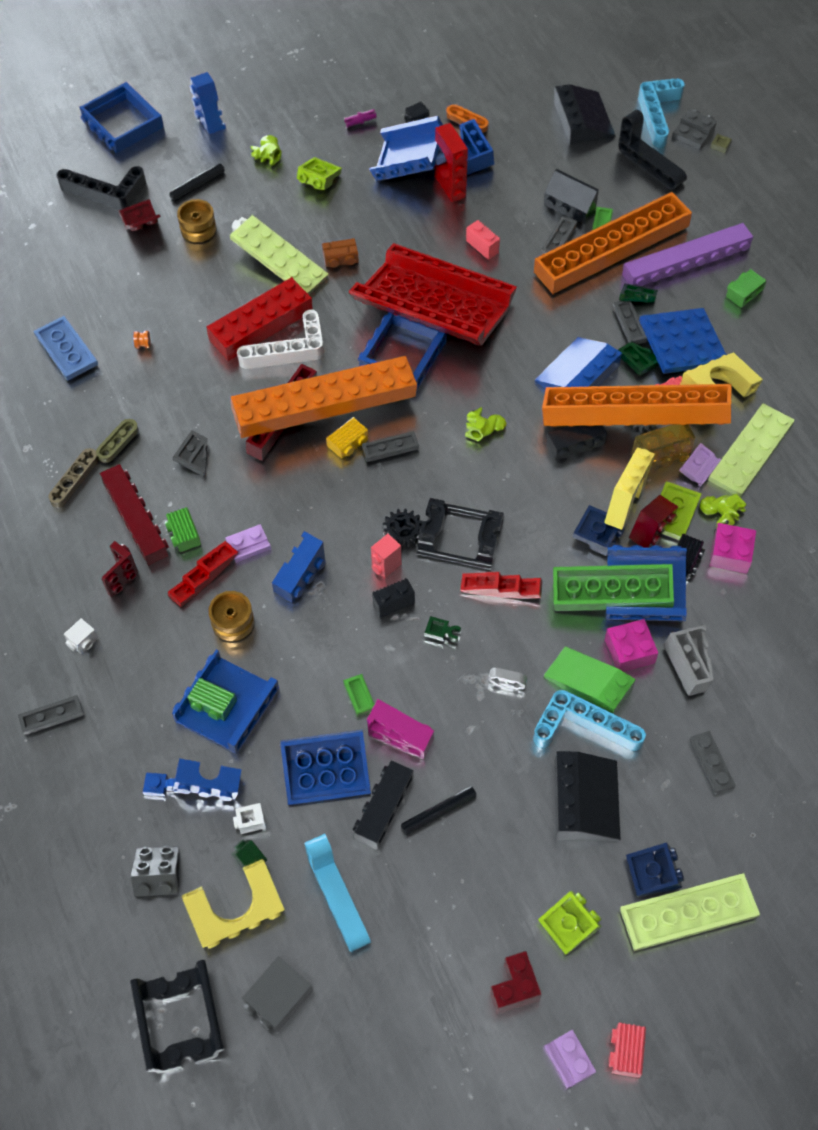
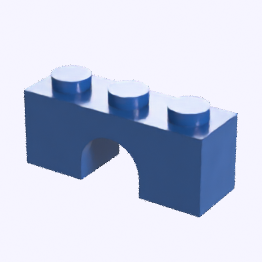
M179 758L173 789L183 794L193 792L198 793L202 797L216 796L224 801L235 800L238 794L242 769L221 766L218 777L207 780L200 775V762Z

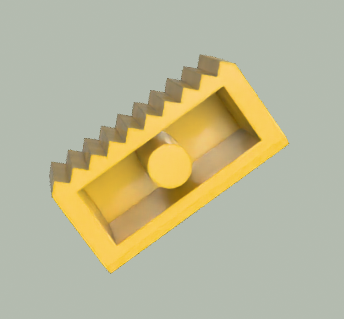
M353 417L326 438L327 447L341 459H344V457L352 455L357 447L362 446V443L367 442L368 429Z

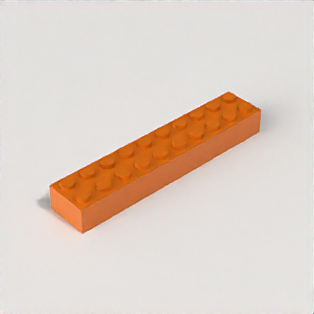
M670 192L535 258L534 273L549 291L554 294L689 227L692 212L673 192Z
M406 356L231 396V409L240 437L246 438L416 397L417 383Z
M731 384L546 387L542 405L544 426L551 427L731 424Z

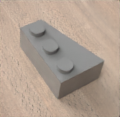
M706 625L670 633L664 643L667 654L688 696L706 692L714 680L711 659L708 656L707 648L709 645L705 636Z

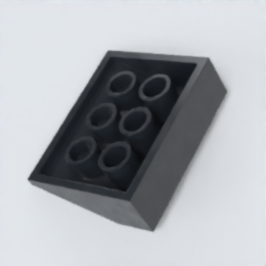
M571 84L555 86L554 104L569 145L615 138L613 127L599 92Z
M557 751L555 757L556 839L620 841L617 760L582 752Z

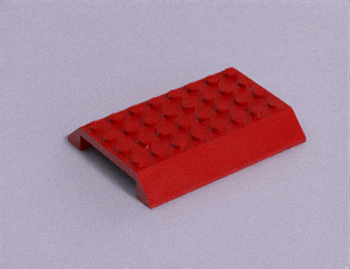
M393 243L386 250L385 263L364 285L356 282L349 290V294L363 304L374 306L396 316L407 318L426 327L440 330L443 333H448L482 346L508 312L517 286Z

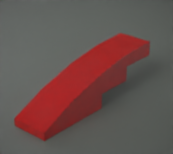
M224 541L199 559L197 566L182 576V582L168 591V596L178 606H184L207 587L238 555V551Z
M500 572L462 574L460 591L500 598H541L542 579H522L520 575L501 576Z

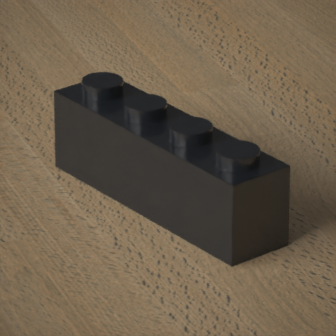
M392 760L388 766H384L380 775L382 779L379 784L376 783L371 792L373 796L370 802L367 801L362 809L363 816L361 820L355 822L352 830L356 841L376 850L379 849L414 778V770Z

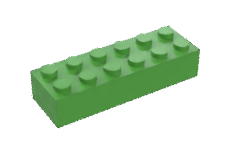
M672 564L553 567L555 611L606 610V607L673 608Z

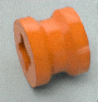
M134 331L135 349H140V347L150 348L149 331H144L143 333Z

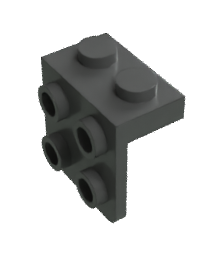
M177 846L144 847L136 850L131 873L134 897L178 894L176 867L179 849Z

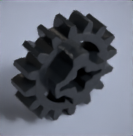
M406 508L403 512L397 509L396 514L391 511L390 517L386 516L383 523V536L389 534L401 547L403 544L409 547V543L415 545L416 539H419L423 520H420V515L414 516L413 510L407 513Z

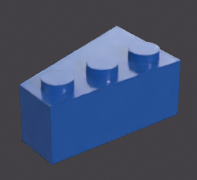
M205 72L191 77V85L189 87L193 95L192 102L196 108L194 110L196 119H200L208 134L226 129L225 123L220 118V115L223 114L221 109L218 110L217 101L219 99L215 83L210 74Z
M475 119L460 124L461 139L468 148L467 175L494 165L493 149Z
M305 531L301 535L303 540L299 547L296 548L294 546L291 551L294 553L288 564L284 562L272 581L273 592L291 603L302 595L305 586L313 581L317 571L321 570L326 563L323 541Z

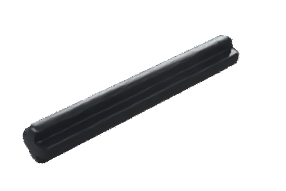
M219 163L169 192L170 198L175 201L224 173V166Z
M470 786L403 822L401 824L402 831L405 835H408L476 798V791Z

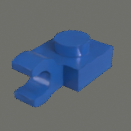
M146 773L143 794L165 797L166 791L178 792L173 789L175 778L168 779L167 774Z

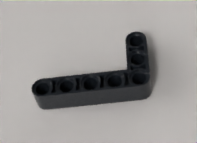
M635 109L622 119L618 148L622 154L668 188L675 189L686 181L687 175L683 169L641 140L644 116L640 110Z
M140 166L132 167L118 186L68 169H61L56 174L61 190L119 210L130 207L146 185L144 170Z

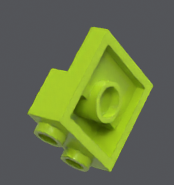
M313 157L298 167L296 179L301 183L310 184L316 189L325 190L332 185L333 179L341 174L342 168Z
M570 891L538 919L565 955L572 952L578 945L586 941L602 927L599 923L602 919L594 910H588L585 906L587 901L579 892L575 894V892Z

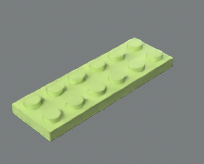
M253 215L230 234V239L269 270L284 281L292 277L309 295L328 278L326 271Z
M762 403L713 470L708 481L732 494H737L741 498L792 427L795 420Z
M744 873L620 907V912L634 951L757 918L760 915Z

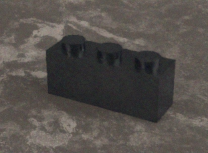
M603 425L567 426L549 432L546 444L555 460L564 459L572 454L582 453L587 449L602 446L605 444L607 432Z

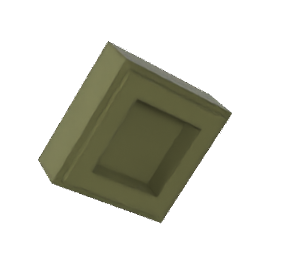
M717 134L710 148L726 153L732 139Z

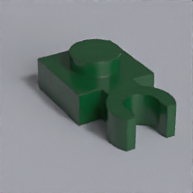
M430 616L424 636L444 641V638L448 637L450 641L458 642V636H454L452 633H461V627L456 625L449 627V621Z

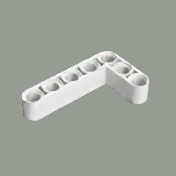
M307 310L303 314L306 338L241 346L237 350L240 367L251 369L321 359L324 355L318 313L314 310Z

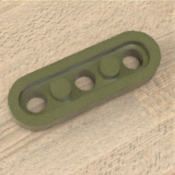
M123 420L97 447L96 455L99 461L103 463L112 461L134 438L139 430L135 420Z

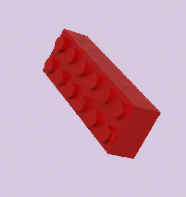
M291 277L206 326L209 341L227 361H230L237 357V350L241 346L259 344L303 318L305 311L313 310L312 298Z

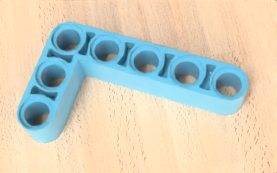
M681 79L643 82L640 85L638 101L652 144L657 148L666 146L669 134L660 102L676 101L682 98L685 83Z
M559 690L552 696L536 725L533 741L540 748L548 747L564 718L631 751H638L642 748L646 734L641 727L567 691ZM561 700L564 701L566 704L561 705L558 704L557 701ZM580 709L584 713L579 714L575 710ZM548 717H555L557 720L550 721ZM598 718L601 719L602 722L597 723L593 719ZM613 727H617V728H619L621 731H620V732H616V731H614L612 728H613ZM545 733L548 737L542 738L538 734ZM635 736L639 738V741H634L631 737Z
M322 834L305 842L310 866L350 952L371 943L364 924L334 863L332 848L326 835Z

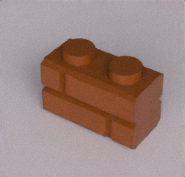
M355 238L322 243V253L326 268L359 263Z

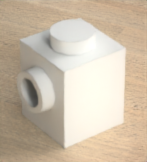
M82 618L64 633L67 640L65 644L72 651L77 650L80 654L85 650H89L98 639L95 629Z

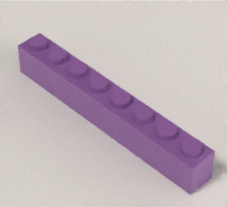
M744 223L624 263L622 276L628 284L642 287L659 279L717 261L720 258L731 256L740 251H746L751 246L753 236Z

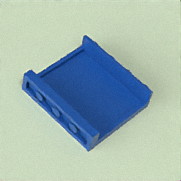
M439 116L381 129L380 134L385 140L377 166L369 169L376 181L434 169L439 151V145L435 141V128L443 125Z

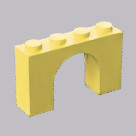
M733 352L723 355L719 359L711 360L707 364L699 365L693 370H687L682 376L683 379L680 385L715 384L712 379H720L731 384L743 397H746L757 391L763 379Z
M637 447L614 488L605 524L623 529L628 520L634 498H639L645 487L654 453Z
M263 859L243 867L252 890V903L247 912L238 918L224 919L216 915L209 905L202 886L182 895V900L203 948L206 946L208 948L215 947L220 944L221 939L226 937L229 939L241 934V930L247 927L249 929L256 928L261 925L260 921L269 918V920L275 919L281 915V911L285 910Z

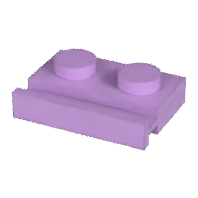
M700 443L679 471L691 481H695L700 487L722 459L715 457L712 451Z
M261 524L225 538L226 542L238 551V555L234 558L236 563L271 550L270 543Z
M573 1030L544 1045L543 1048L566 1089L596 1073Z

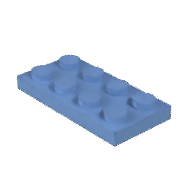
M65 316L33 331L67 381L98 365L96 358Z

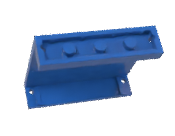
M613 545L608 547L607 566L672 564L673 608L606 607V620L686 621L687 548H682L681 546L662 548V546L658 545L651 546V548H643L640 545L631 547Z
M216 649L213 655L211 654L207 658L206 665L202 671L199 670L191 687L188 686L180 703L175 704L172 715L176 723L237 754L278 692V680L270 677L266 681L221 658L219 650ZM199 678L235 694L237 701L225 721L222 719L214 720L208 716V713L202 710L197 712L190 707L188 695Z

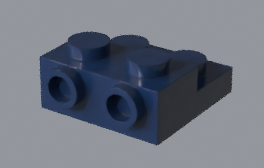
M589 505L573 533V538L589 544V549L607 556L608 547L617 545L615 540L617 537H622L625 528L623 527L621 530L605 524L607 512Z
M667 842L626 855L636 894L639 898L657 892L666 893L682 888L681 882L684 881V876L681 868L677 869L675 861L678 860V855L675 848H671Z

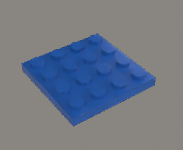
M704 308L640 316L639 322L663 374L693 370L699 365L707 364L711 360H716L726 355Z

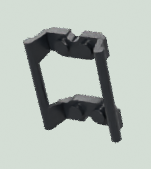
M430 498L426 509V516L429 519L422 523L417 555L491 570L498 537L494 535V532L500 531L501 523L504 521V513L493 510L486 512L446 504L444 500ZM445 511L483 518L478 534L479 551L475 559L436 551L434 540L441 532Z
M205 960L197 961L195 968L178 972L173 981H166L164 977L149 981L138 978L130 980L147 1072H169L182 1068L183 1062L186 1059H193L195 1063H200L219 1056V1052L224 1050ZM201 986L210 1025L209 1039L192 1038L172 1044L164 1052L159 1053L151 1046L143 1001H169L187 996L195 988Z

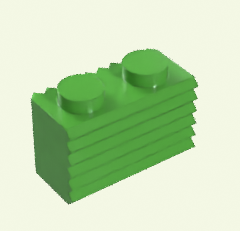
M750 269L747 273L743 272L738 280L732 281L728 285L726 297L742 308L764 290L767 280Z
M188 507L166 514L168 521L165 522L168 533L172 532L173 534L170 538L174 548L178 547L179 552L201 545Z
M202 678L198 679L188 695L192 709L197 712L202 710L208 713V716L214 720L222 719L225 721L237 701L234 693Z

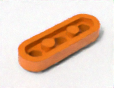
M459 105L447 107L446 116L448 119L458 124L475 119L482 133L488 130V120Z

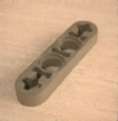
M87 448L83 450L51 490L48 498L53 507L59 508L64 506L96 466L99 460L94 449ZM78 468L84 469V471L80 474L74 473L75 470ZM66 482H73L71 487H64Z

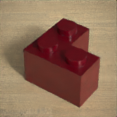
M662 495L657 496L640 511L628 538L643 548L657 545L661 540L660 533L677 518L675 513L678 506Z
M524 951L505 957L504 967L509 981L493 985L490 990L497 1014L540 1001L542 995L527 952Z

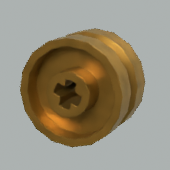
M193 199L184 202L179 207L177 218L183 238L191 242H204L214 236L216 222L214 210L210 203L205 200Z
M225 591L218 594L211 601L208 608L212 629L219 638L226 641H239L252 631L254 615L251 603L244 594L237 591Z

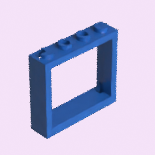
M127 82L79 107L82 121L87 123L93 132L95 131L99 138L104 140L107 146L116 153L164 128L162 115ZM127 99L148 120L114 138L94 117Z
M388 312L387 315L383 316L381 325L375 329L373 338L368 340L364 352L360 353L358 357L359 366L378 362L371 359L392 324L433 339L432 343L413 373L418 390L445 345L447 333Z

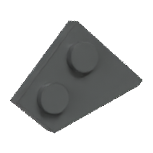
M191 430L174 454L173 461L204 477L208 438Z

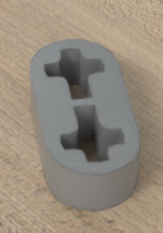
M492 668L488 681L495 685L521 690L526 686L527 676L519 672Z

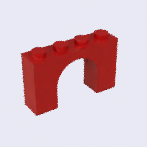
M448 123L435 128V141L447 160L443 164L435 165V178L450 201L454 202L466 198L468 148L452 124Z

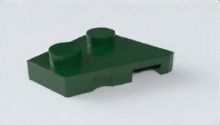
M624 283L619 300L655 302L658 290Z
M633 342L618 349V351L622 352L621 359L640 376L659 365L650 349L640 347Z

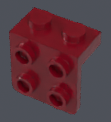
M150 199L118 211L125 229H131V232L143 228L142 224L151 225L159 222L157 218L161 217L160 214L156 215Z
M116 541L109 546L116 564L102 577L105 589L111 597L120 593L123 587L129 581H132L138 573L129 548L124 544H118Z

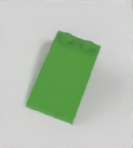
M566 646L544 674V678L563 690L614 715L633 690L636 680L616 667Z

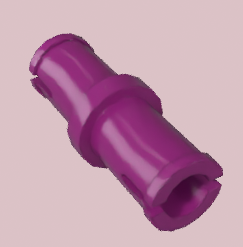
M374 108L362 113L357 112L356 115L344 118V122L347 124L346 127L349 128L357 124L362 125L366 121L377 119Z

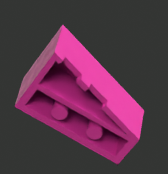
M377 699L367 718L368 736L422 759L425 758L434 740V730L431 727L416 721Z

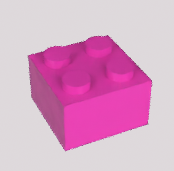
M718 523L714 533L709 566L747 574L752 563L756 530Z
M645 619L607 628L604 640L616 668L625 672L656 663L658 650Z

